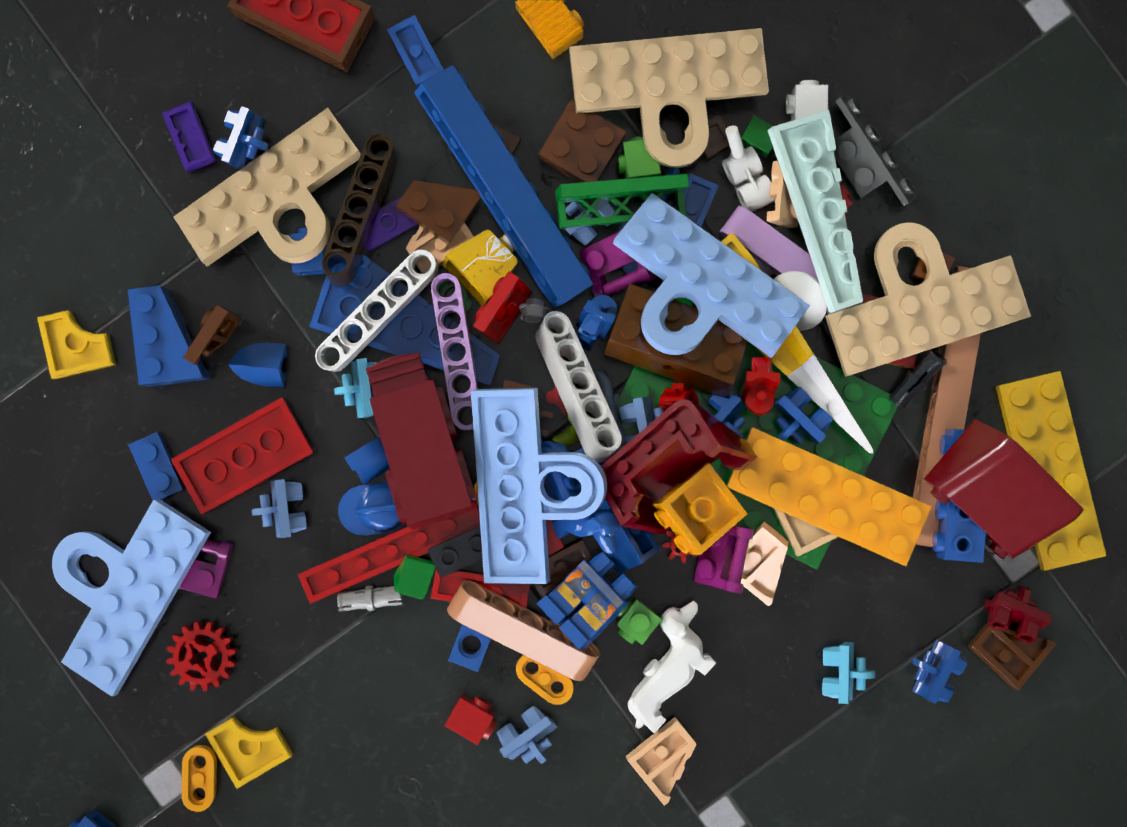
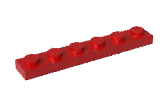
M476 502L471 503L473 511L413 530L406 527L298 574L309 603L311 604L399 566L406 554L414 557L422 556L429 553L428 548L480 526L479 508Z

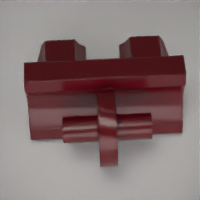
M1021 586L1016 592L1007 589L1005 594L998 592L992 600L987 599L983 608L989 611L988 626L1004 631L1009 628L1010 622L1018 624L1016 637L1026 643L1037 640L1041 629L1050 624L1052 615L1036 608L1038 602L1030 599L1031 589L1026 586Z

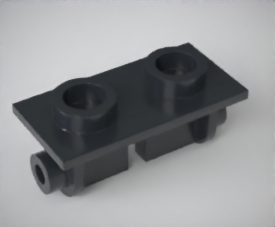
M480 526L427 549L440 578L483 560Z

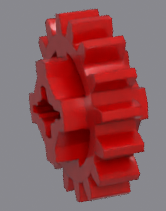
M201 621L194 622L193 629L189 625L182 627L184 635L176 633L172 636L177 644L167 647V651L173 653V657L167 659L166 663L174 664L175 669L170 672V675L179 674L181 676L179 685H183L188 681L190 682L191 691L197 689L199 684H201L203 691H208L211 688V682L215 687L223 684L221 677L226 679L231 677L232 673L228 667L237 665V661L232 659L231 655L238 652V648H230L229 643L234 640V637L229 636L225 638L223 636L226 629L224 626L214 630L213 621L208 622L205 628H203ZM199 635L209 636L212 639H214L215 642L206 641L202 636ZM184 646L187 649L185 660H183L182 656ZM205 651L208 656L200 661L197 655ZM222 651V662L219 667L217 660L219 652ZM189 670L199 671L202 676L195 675Z

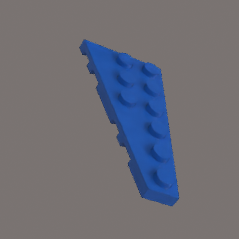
M363 254L355 278L350 284L343 287L335 286L326 276L309 327L332 334L390 274ZM336 264L331 272H342L346 264ZM397 281L392 288L393 295L396 297L404 296L408 291V287L400 281ZM419 295L367 345L397 356L419 352L423 364L444 371L434 306ZM382 303L374 304L370 309L371 318L373 320L381 319L386 311L385 306ZM445 316V328L455 329L459 326L448 316ZM357 325L351 327L347 333L348 340L358 342L363 334L361 327ZM470 333L477 382L491 386L501 356ZM455 344L449 349V357L452 361H460L466 354L465 347L461 344Z

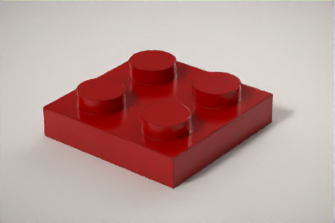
M508 271L505 277H501L496 282L493 288V296L487 305L483 304L477 311L475 316L476 322L473 326L488 339L499 345L519 315L520 304L526 303V299H529L533 292L519 277Z

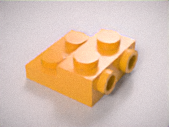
M704 463L681 484L673 486L653 503L657 509V512L654 513L656 520L664 528L670 526L677 536L674 538L676 546L683 553L687 554L689 552L691 555H701L747 515V512L710 463Z

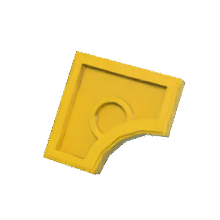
M67 310L37 317L51 379H59L116 365L110 335L93 334L85 331L76 322L72 311Z
M235 716L205 734L236 789L294 755L278 727L268 731H254L242 725Z

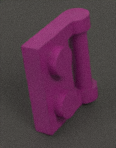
M620 232L579 251L584 265L589 270L595 297L599 295L611 297V295L627 289L629 284L636 285L642 281L648 283L656 279V275L637 262L638 270L607 283L604 275L636 261L613 244L615 237Z
M734 525L705 552L699 555L694 582L742 594L744 586L741 583L749 539H753L754 529Z
M206 540L200 551L217 555L216 564L196 558L179 588L218 598L232 553L233 543L226 541L218 543Z

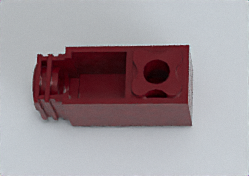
M408 353L390 357L366 368L374 395L369 400L390 467V471H386L385 475L399 521L402 524L407 523V526L413 530L473 511L471 503L477 502V498L462 450H455L452 443L458 440L443 388L442 386L435 388L433 379L428 381L420 353Z

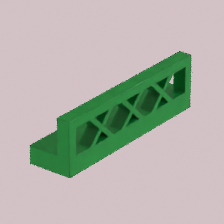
M680 174L560 184L555 190L559 228L628 223L634 213L625 204L631 197L636 196L646 201L651 193L659 198L662 194L675 193L677 211L686 217L683 191L689 187L688 175ZM626 197L622 203L616 199ZM601 199H608L618 207L612 216L603 217L594 209ZM595 200L591 206L585 201ZM565 202H577L587 211L580 219L567 220ZM620 211H623L626 214L617 216ZM589 213H591L595 218L586 217Z

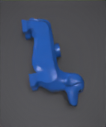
M541 437L542 453L568 452L564 444L551 441L543 442ZM549 472L544 479L547 494L554 500L565 501L570 496H577L581 492L582 487L579 480L567 477L561 472ZM597 509L594 513L583 519L556 520L551 523L558 539L569 533L578 537L593 535L604 552H616L615 532L619 529V521L612 509Z

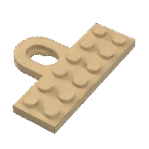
M762 28L570 46L569 48L576 114L640 108L645 148L656 162L670 168L688 166L695 162L704 152L709 139L706 101L767 95L769 92ZM671 104L683 107L689 116V125L685 130V139L678 145H673L667 140L666 133L659 124L660 111L665 106Z
M326 108L174 216V219L200 260L207 267L257 231H259L268 247L281 260L288 263L309 261L325 248L331 230L326 214L311 193L359 160L361 153L329 108ZM297 208L305 213V225L308 230L307 235L302 240H292L289 235L279 232L278 221L285 211Z
M907 222L895 225L887 230L879 238L875 247L874 261L885 296L825 316L846 377L1031 317L1011 255L949 275L940 244L935 235L928 228L920 224ZM902 247L912 248L916 256L926 265V278L920 285H908L901 280L898 274L897 265L899 260L897 255Z

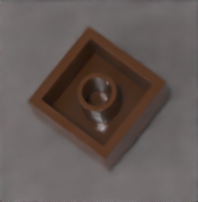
M571 99L538 154L539 162L575 183L600 181L624 142L626 131L594 112L576 114L575 101Z

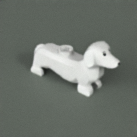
M696 601L690 602L681 609L675 607L668 608L661 616L660 626L670 640V648L660 661L653 659L643 671V674L646 676L634 689L628 701V709L637 719L635 727L638 729L645 724L655 734L666 721L659 710L662 702L687 686L692 680L695 670L706 675L716 664L707 653L703 654L701 639L689 628V623L698 611Z

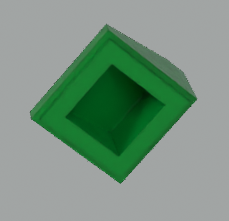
M753 115L741 137L743 146L746 148L751 146L757 154L766 158L773 147L768 133V129L773 127V125Z
M406 554L394 574L395 592L423 599L435 570L433 561Z

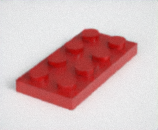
M281 397L177 455L171 461L201 515H204L315 452L284 397Z

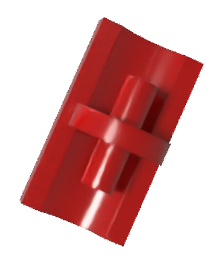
M753 357L751 369H748L740 390V398L742 401H745L747 409L755 415H765L770 412L774 404V395L780 383V373L772 372V358Z

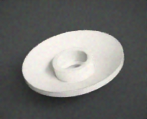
M799 271L785 272L774 278L776 282L810 305L796 325L799 331L811 329L822 321L828 307L820 283L816 278Z

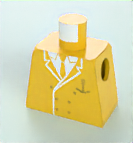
M485 230L449 251L443 260L442 266L451 275L455 276L461 286L482 306L483 304L487 305L493 296V288L496 282L501 277H505L508 271L512 273L518 264V260L512 254L515 249L505 234L498 239L490 230Z

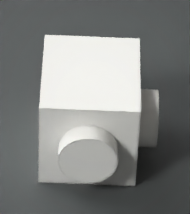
M801 81L800 85H795L791 94H787L786 113L791 114V121L828 110V85H819V81Z

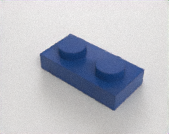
M415 15L387 29L417 88L422 82L444 70Z
M155 432L128 445L152 501L154 499L163 500L185 490L180 475L171 461L172 457L161 432Z

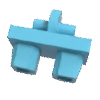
M367 358L351 362L353 386L351 374H343V387L334 388L335 395H344L345 406L355 405L353 395L355 393L358 418H367L374 415L369 400L374 395L371 394L366 368L371 367L377 362H367Z
M844 642L840 646L825 647L823 649V665L839 666V678L824 677L822 695L838 698L839 704H849V701L853 700L854 678H856V690H866V679L875 678V671L866 669L865 657H856V668H854V642Z

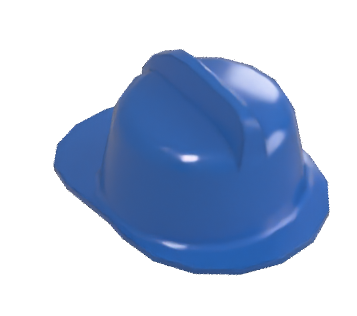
M388 482L366 484L351 488L342 496L339 502L338 516L341 524L349 532L356 535L367 536L399 530L406 525L399 521Z

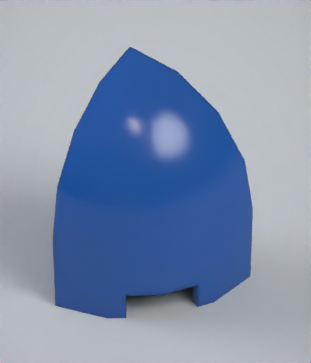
M270 342L251 344L238 351L228 365L236 375L250 383L284 388L287 373L282 372L281 366L283 359L287 358L286 344Z
M381 437L344 457L352 471L356 470L363 484H367L389 468Z

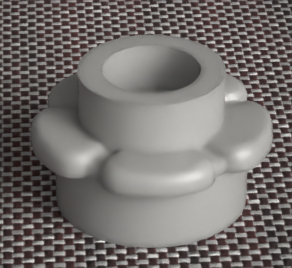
M536 298L526 299V303H522L519 306L521 320L532 324H541L546 314L550 313V309L546 306L544 307L545 302Z

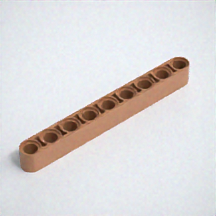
M956 266V267L954 268L952 274H955V273H958V272H961V271H964V270H967V269H970V268H968V267H963V266ZM981 333L939 346L938 352L947 360V364L934 375L913 494L914 499L932 507L916 542L917 545L932 547L933 535L935 532H938L939 519L935 518L937 499L931 495L930 491L933 488L924 478L944 456L940 453V440L942 435H945L946 429L964 430Z

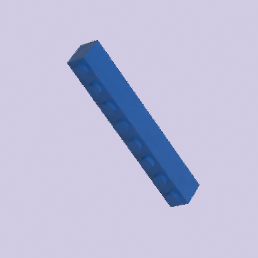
M454 65L422 82L414 94L549 304L555 309L593 285L589 270L583 263L578 261L573 253L571 242L560 233L555 225V217L550 210L544 208L539 200L536 187L527 181L521 172V165L518 159L510 154L505 147L502 134L489 122L483 104L473 97L468 89L469 85L465 76L457 72Z

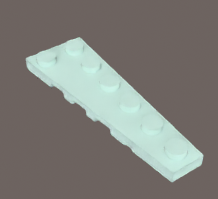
M829 110L768 129V133L829 313L862 303L863 298L856 258L853 255V241L851 231L847 229L845 218L847 207L845 200H842L839 184L842 181L840 168L836 167L834 156L836 145Z

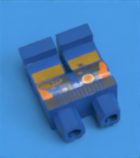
M601 552L591 561L583 560L561 584L537 603L556 625H562L559 629L579 650L586 649L617 617L622 609L630 603L627 599L637 587L631 578L624 573L613 584L605 577L616 565L605 552Z

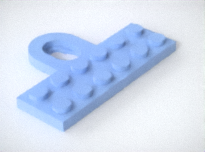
M651 193L614 239L613 244L664 280L647 302L641 316V329L644 337L652 347L662 353L682 355L694 350L719 320L772 358L810 307L809 304L653 193ZM679 297L693 301L698 309L697 320L691 325L684 326L680 331L673 332L668 330L664 324L665 318L668 315V304L673 299Z
M538 388L472 390L471 401L484 583L547 584L550 581L546 520H578L594 513L602 505L606 497L607 479L605 473L593 458L582 453H542ZM549 472H561L567 477L579 480L582 487L581 492L577 496H570L565 501L554 500L545 491L544 479Z
M154 499L125 550L94 532H79L65 537L58 544L53 554L52 569L54 577L66 592L92 609L61 663L110 696L118 695L211 532L164 501ZM82 555L98 556L107 564L109 577L102 587L92 585L88 581L86 573L80 569L79 560Z

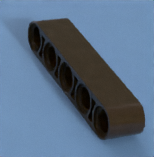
M382 133L371 135L365 142L322 258L323 270L328 280L335 286H346L355 278L396 165L397 156L392 140L389 136ZM380 149L388 150L384 156L378 157L374 155ZM370 177L378 179L372 185L363 184ZM358 206L367 207L366 211L362 214L353 213L354 209ZM349 234L357 235L352 243L342 242L344 237ZM336 264H346L342 272H331Z

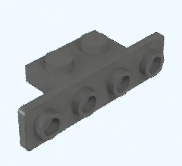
M849 95L837 99V105L852 128L835 139L836 150H834V156L860 198L888 181L904 207L916 201L914 196L916 190L907 177L903 178L897 170L898 162L890 151H885L880 144L881 136L872 124L868 125L862 116L864 110L858 100L854 97L851 99Z

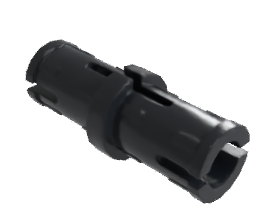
M931 349L915 368H910L906 372L907 377L890 392L889 398L891 401L904 409L906 404L921 389L925 390L929 386L928 381L947 364V360L938 351Z

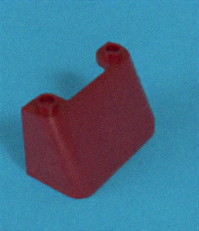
M686 399L679 400L601 466L607 479L605 498L621 526L664 534L670 529V526L664 528L654 516L657 509L653 503L676 484H681L704 463H710L711 465L719 458L727 468L741 470L755 460L757 455L744 438L699 404Z
M976 419L973 420L924 478L933 488L930 491L931 495L944 505L950 501L959 507L988 535L987 539L991 542L988 548L1003 560L1006 556L1011 559L1019 556L1074 522L1084 511L1021 445L1003 432Z

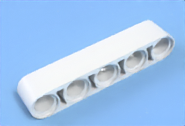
M416 250L411 253L318 347L315 358L319 367L332 372L344 369L435 278L439 267L434 256L427 250ZM420 258H428L431 261L430 270L424 274H419L415 271V263ZM400 280L406 281L408 283L407 293L401 297L394 296L392 292L393 285ZM376 303H382L386 310L384 316L381 319L373 320L370 316L371 307ZM353 326H360L363 332L362 338L356 343H351L347 337L348 330ZM336 348L340 354L339 361L335 365L329 366L325 361V354L329 349Z
M552 311L544 317L536 331L535 339L585 454L593 458L597 463H604L621 445V433L571 321L564 313ZM549 328L555 330L557 334L551 332ZM561 356L568 358L570 362L565 361ZM573 383L578 384L582 390L577 389ZM585 411L590 412L591 414H593V416L595 417V419L589 417V416L586 414ZM598 440L604 441L608 448L602 446Z

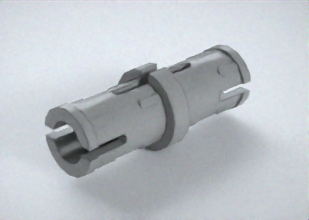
M372 585L366 586V589L339 591L337 603L340 612L356 609L375 611L379 607L404 605V595L396 593L394 586L374 588Z

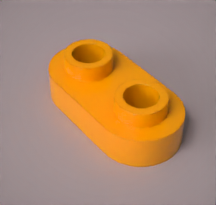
M525 655L519 658L516 665L518 678L547 702L561 705L571 698L573 694L571 678ZM530 662H535L538 665V670L534 673H530L526 669V665ZM554 682H561L564 686L563 690L560 692L553 691L551 685Z
M206 745L192 747L185 753L182 759L181 796L183 804L191 811L200 812L206 810L214 802L217 791V757L215 752ZM197 756L205 758V766H200L197 763ZM202 788L205 791V797L197 796L196 789Z

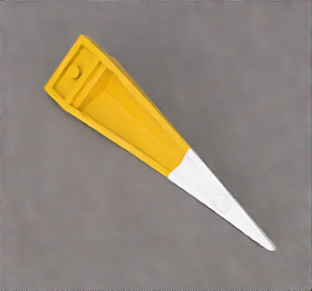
M733 232L721 241L761 270L756 260ZM795 326L772 357V363L798 387H801L820 408L825 410L867 452L873 454V448L799 329ZM758 349V350H759L762 354H764L767 358H771V357H769L767 354H765L764 352H762L760 349Z

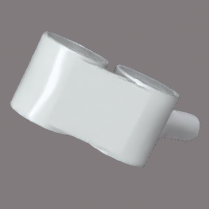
M729 126L725 132L731 153L730 157L722 160V166L729 181L736 190L742 207L750 212H754L775 201V198L769 196L771 181L766 175L760 176V173L763 172L761 161L751 146L746 149L743 147L738 127Z

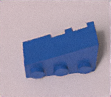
M160 285L128 289L138 384L151 387L212 379L208 370L205 369L201 358L196 365L183 358L193 341L171 291Z

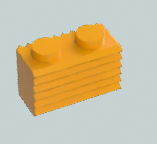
M566 0L515 1L516 10L552 59L561 55L562 52L583 38L582 27L585 24L575 10L570 12L567 6L564 5L563 2Z

